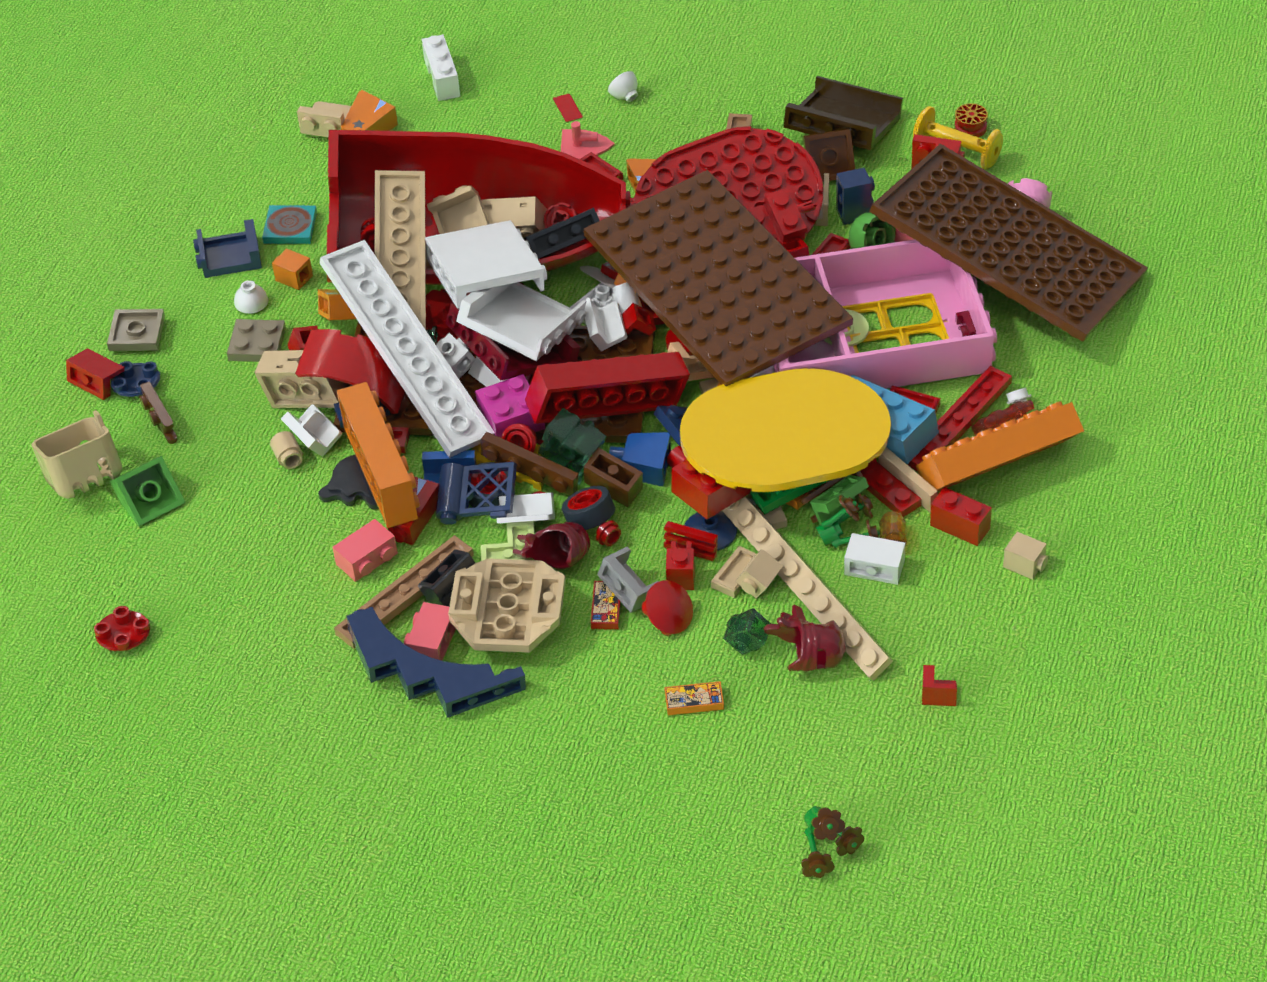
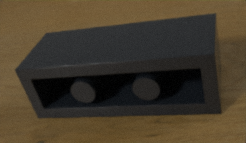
M592 208L529 235L524 240L528 241L531 251L536 253L539 260L586 240L584 228L600 220L595 209Z

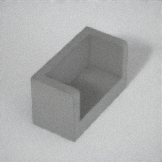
M625 547L604 557L597 575L632 613L642 608V603L646 599L648 590L659 581L646 586L627 565L631 550Z

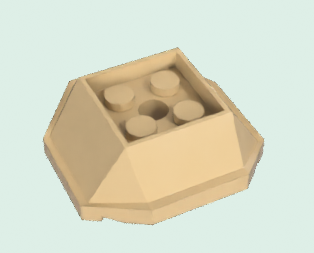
M485 559L475 563L468 569L457 570L448 612L449 621L474 650L530 653L560 625L566 584L565 575L559 571L556 572L551 566L538 560Z

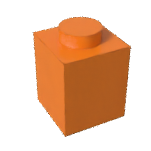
M287 248L272 262L275 281L294 289L300 290L313 276L310 258Z

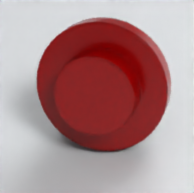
M613 520L601 524L596 532V541L601 545H614L621 535L618 524Z

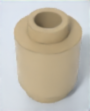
M283 431L273 436L270 441V447L279 464L286 469L298 467L302 462L303 452L293 433Z

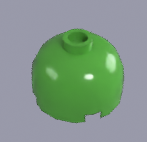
M870 212L861 214L850 227V247L855 249L894 243L896 229Z

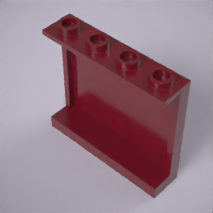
M451 302L446 325L500 381L522 374L524 376L534 375L539 365L576 362L580 346L568 334L563 337L560 344H555L547 355L544 354L535 361L456 322L460 308L457 309L454 302Z

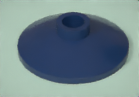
M722 511L709 519H706L697 512L689 517L684 525L718 535L717 551L731 545L737 536V527Z

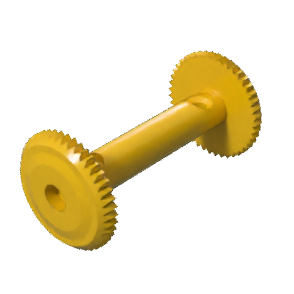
M931 106L921 111L913 129V137L914 134L930 135L962 141L961 147L981 153L980 164L982 169H989L995 164L1003 145V135L1000 130L995 129L987 140L935 123L936 112Z

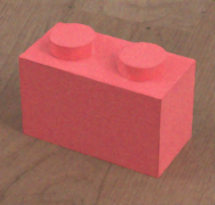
M376 519L333 546L336 565L355 582L398 554L395 536Z
M423 602L420 611L416 612L413 617V627L411 632L406 634L404 644L421 654L443 661L456 630L449 621V607Z

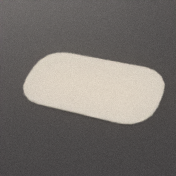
M593 266L580 267L583 272L608 287L613 288L616 286L614 284L615 280L600 272L601 269Z

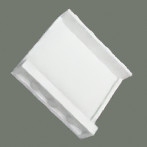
M511 220L425 237L426 259L457 309L460 308L461 302L468 292L533 279L540 291H544V280H547L546 268L539 263L536 253L531 251L528 241H524L520 229H516Z
M517 282L471 292L462 300L456 322L537 361L544 354L547 355L555 344H560L566 334L570 335L574 327L583 323L587 314L584 311L587 301L583 300L571 309Z

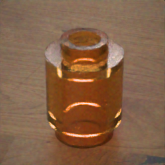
M898 512L885 513L879 522L880 538L904 542L906 546L907 531L905 519Z

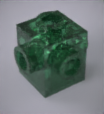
M752 608L741 614H735L728 620L726 624L727 630L723 639L741 655L753 650L757 651L762 646H765L769 634H766L763 628L771 623L757 610Z

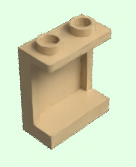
M461 186L454 193L447 196H438L433 199V202L427 204L428 210L434 216L440 234L489 225L480 196L472 186Z

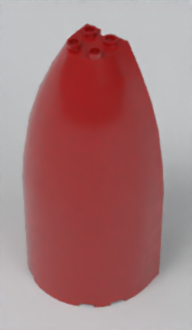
M329 130V224H327V254L360 242L362 224L367 219L375 217V170L425 171L426 226L433 224V214L428 210L427 204L433 202V199L438 196H447L454 193L461 186H472L478 192L481 200L536 197L547 209L551 205L563 202L571 205L578 214L594 208L600 221L630 206L631 193L626 191V182L576 157L535 143L459 132ZM586 239L538 261L541 265L545 266L546 272L572 264L599 251ZM425 269V284L442 285L433 269ZM327 275V283H332Z

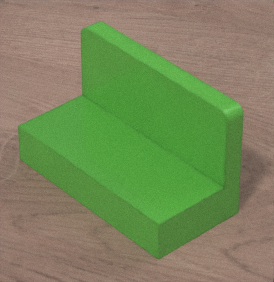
M848 475L810 501L819 524L821 525V523L830 519L844 508L839 502L840 495L847 499L851 497L855 501V496L869 487L866 478Z

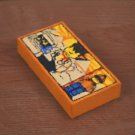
M721 681L664 687L668 715L724 710Z

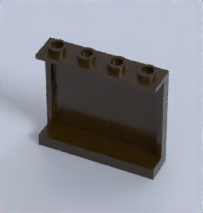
M816 76L814 91L800 105L792 103L786 105L783 128L810 135L850 129L852 146L871 151L900 120L903 98Z

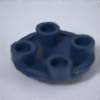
M124 361L120 363L124 367V372L111 379V387L120 396L142 395L140 385L150 381L153 388H155L160 381V372L156 363L152 361L133 364L129 361Z

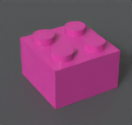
M523 374L475 391L477 407L495 432V436L502 438L504 430L516 423L526 424L534 432L545 429V423H534L526 405L525 398L530 385Z

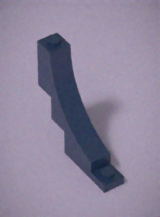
M373 607L359 609L346 616L348 631L370 682L372 683L398 674L409 700L435 691L447 718L526 690L525 674L521 666L515 669H506L500 674L494 675L490 664L473 665L441 661L421 654L398 640L384 626Z

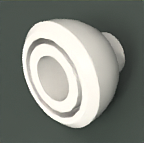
M627 71L617 76L610 83L608 92L617 99L626 100L627 102L633 101L638 96L636 91L638 83L634 72Z
M253 281L243 282L234 297L235 308L242 313L251 314L259 312L268 304L267 293Z

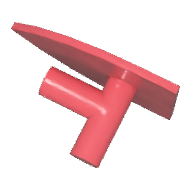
M578 121L571 123V129H562L561 152L581 159L590 152L598 156L615 145L614 142L598 132L581 130V125Z

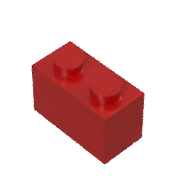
M944 487L931 503L930 526L978 546L990 530L992 507Z

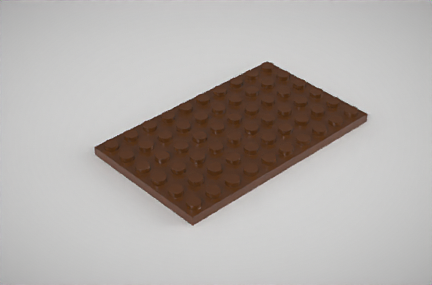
M939 144L877 199L869 211L880 220L897 228L901 233L907 234L921 245L941 255L942 258L951 261L965 272L971 273L985 284L994 287L1005 294L1006 297L1015 300L1029 311L1035 312L1052 325H1056L1082 342L1087 339L1141 280L1148 269L1145 265L942 144Z
M708 170L584 228V236L721 385L728 386L742 379L750 378L853 325V317Z

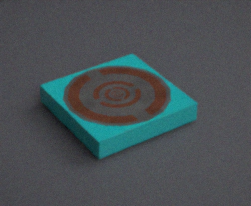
M269 205L262 236L263 244H311L317 215L316 206Z

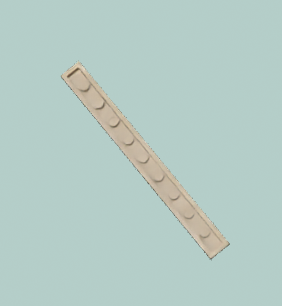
M747 496L722 510L758 552L763 549L783 565L777 574L821 624H826L831 620L837 623L845 639V651L863 672L874 681L893 662L888 654Z

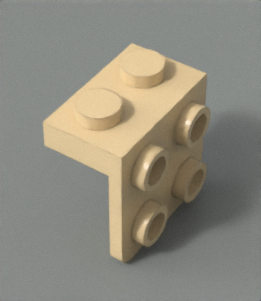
M320 101L314 103L312 108L300 106L297 110L300 132L328 137L329 130H341V125L351 106Z

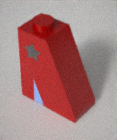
M415 476L417 488H414L413 492H416L420 507L416 508L418 519L388 528V531L395 536L396 542H404L410 545H414L436 511L439 487L438 483Z

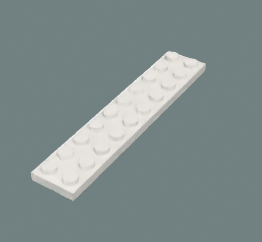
M360 241L320 257V265L448 457L450 458L481 444V438L486 431L495 435V432L366 241Z

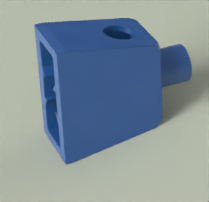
M669 432L631 433L627 436L625 448L611 446L609 454L643 472V483L663 487L668 468L667 458L672 451L671 435Z

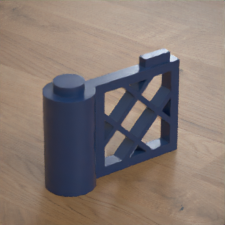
M505 462L471 466L447 463L442 465L440 468L436 517L443 524L452 525L461 520L462 517L490 515L491 519L507 517V513H513L516 463ZM501 471H508V477L500 485L493 479ZM483 473L486 477L474 487L471 484L472 474ZM491 481L497 488L485 497L480 491ZM503 492L506 495L505 505L494 506L491 502ZM478 494L483 499L476 508H468L469 501Z

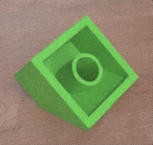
M162 456L154 458L109 481L121 505L138 526L186 503Z

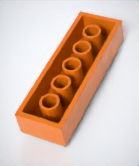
M367 382L336 390L344 430L386 527L390 528L418 519L416 508L420 507L416 492H413V489L417 488L416 481L412 472L407 473L409 471L405 456H400L401 449L398 440L392 439L394 434L390 423L385 424L386 415L383 407H378L379 400L375 390L370 391Z
M1059 401L1041 411L1036 410L1028 413L1018 420L1012 419L995 429L989 428L979 432L974 437H966L948 447L937 448L923 456V462L916 465V468L924 480L937 491H940L944 487L948 488L1063 443L1084 432V429L1073 403L1070 402L1063 405Z

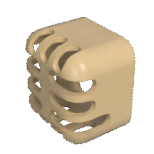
M96 410L93 411L94 417L77 421L42 436L31 444L45 480L63 498H74L73 490L81 489L85 493L89 491V483L94 482L101 486L104 484L103 477L109 476L111 479H115L122 472V464L109 429L104 425L100 413ZM83 440H87V441H88V442H86V443L80 445L81 441H83Z

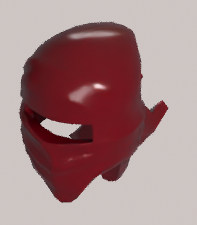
M574 522L557 523L535 534L518 535L517 539L525 543V546L521 551L513 549V553L515 556L525 560L543 561L552 568L567 569L576 565L588 553L590 539L582 525Z
M795 604L792 606V615L782 612L780 617L777 618L778 624H767L763 628L766 634L775 635L782 640L796 644L798 659L788 665L789 671L808 672L822 668H835L842 661L846 650L843 633L834 620L826 624L808 622L802 607Z

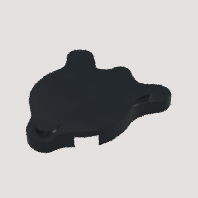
M351 455L341 460L335 466L330 482L321 488L318 493L319 499L323 502L340 500L347 506H353L356 500L361 499L364 500L369 508L373 510L379 509L356 455Z

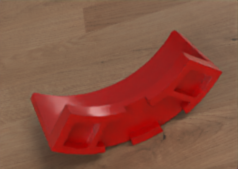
M335 329L310 331L295 372L297 377H324L351 385L367 382L370 391L375 390L378 400L392 414L398 413L405 391L370 338L360 334L357 337L341 334V330Z

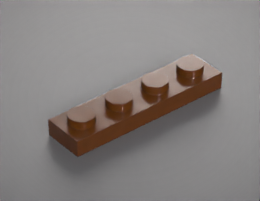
M487 431L481 438V455L488 460L497 463L515 462L517 465L516 472L524 474L536 482L546 484L560 493L571 496L578 490L579 473Z

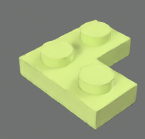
M534 522L507 523L508 543L481 545V561L485 559L525 560L515 556L513 549L522 550L525 543L520 542L517 536L526 535L527 533L534 534Z

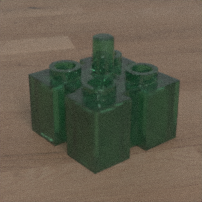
M562 408L546 427L542 438L544 441L540 445L537 455L579 473L578 484L580 485L584 480V465L598 447L600 449L603 448L607 436L601 433L591 420H587L582 425L580 418L576 414Z

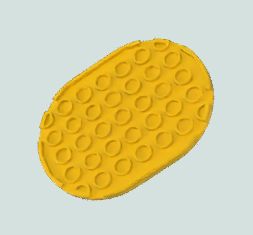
M807 368L792 369L742 379L728 386L722 384L706 391L695 399L685 411L680 425V443L683 453L690 464L699 473H705L716 479V483L734 489L737 486L752 488V492H774L845 477L866 468L869 462L874 458H878L885 450L890 436L891 420L887 406L882 398L863 382L835 371Z

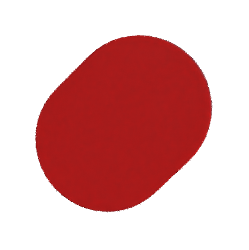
M744 126L717 132L663 154L642 175L634 197V204H637L706 170L747 210L763 205L766 194L788 187L793 200L798 205L810 200L814 204L815 210L802 214V219L807 227L806 237L816 224L821 212L823 181L812 156L798 142H793L786 138L784 134L768 128L766 130L751 128V126Z

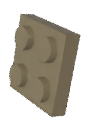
M116 309L107 341L108 350H158L165 319L164 309Z
M236 319L227 351L228 361L259 362L264 351H280L286 330L285 320Z

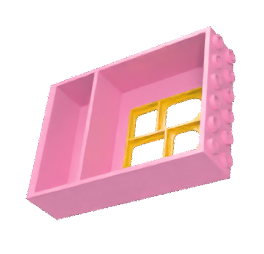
M908 240L795 258L844 309L858 313L875 312L877 314L881 330L869 331L867 337L862 342L896 338L900 346L859 353L857 345L848 347L847 342L853 341V337L860 335V333L845 337L844 332L850 330L847 327L829 337L832 345L822 340L773 365L774 373L803 368L823 369L842 373L850 377L855 375L887 389L891 388L892 385L900 387L983 374L989 366H992V361L996 360L993 343H997V334L995 328L990 326L988 310H984L982 293L977 292L976 277L971 276V273L965 272L951 261L942 258L941 255L930 248L921 245L918 241ZM910 305H922L929 308L933 313L932 319L927 323L893 328L887 310ZM969 310L976 329V335L962 337V332L958 329L962 324H956V313ZM932 333L939 336L942 340L911 345L908 337L914 334Z

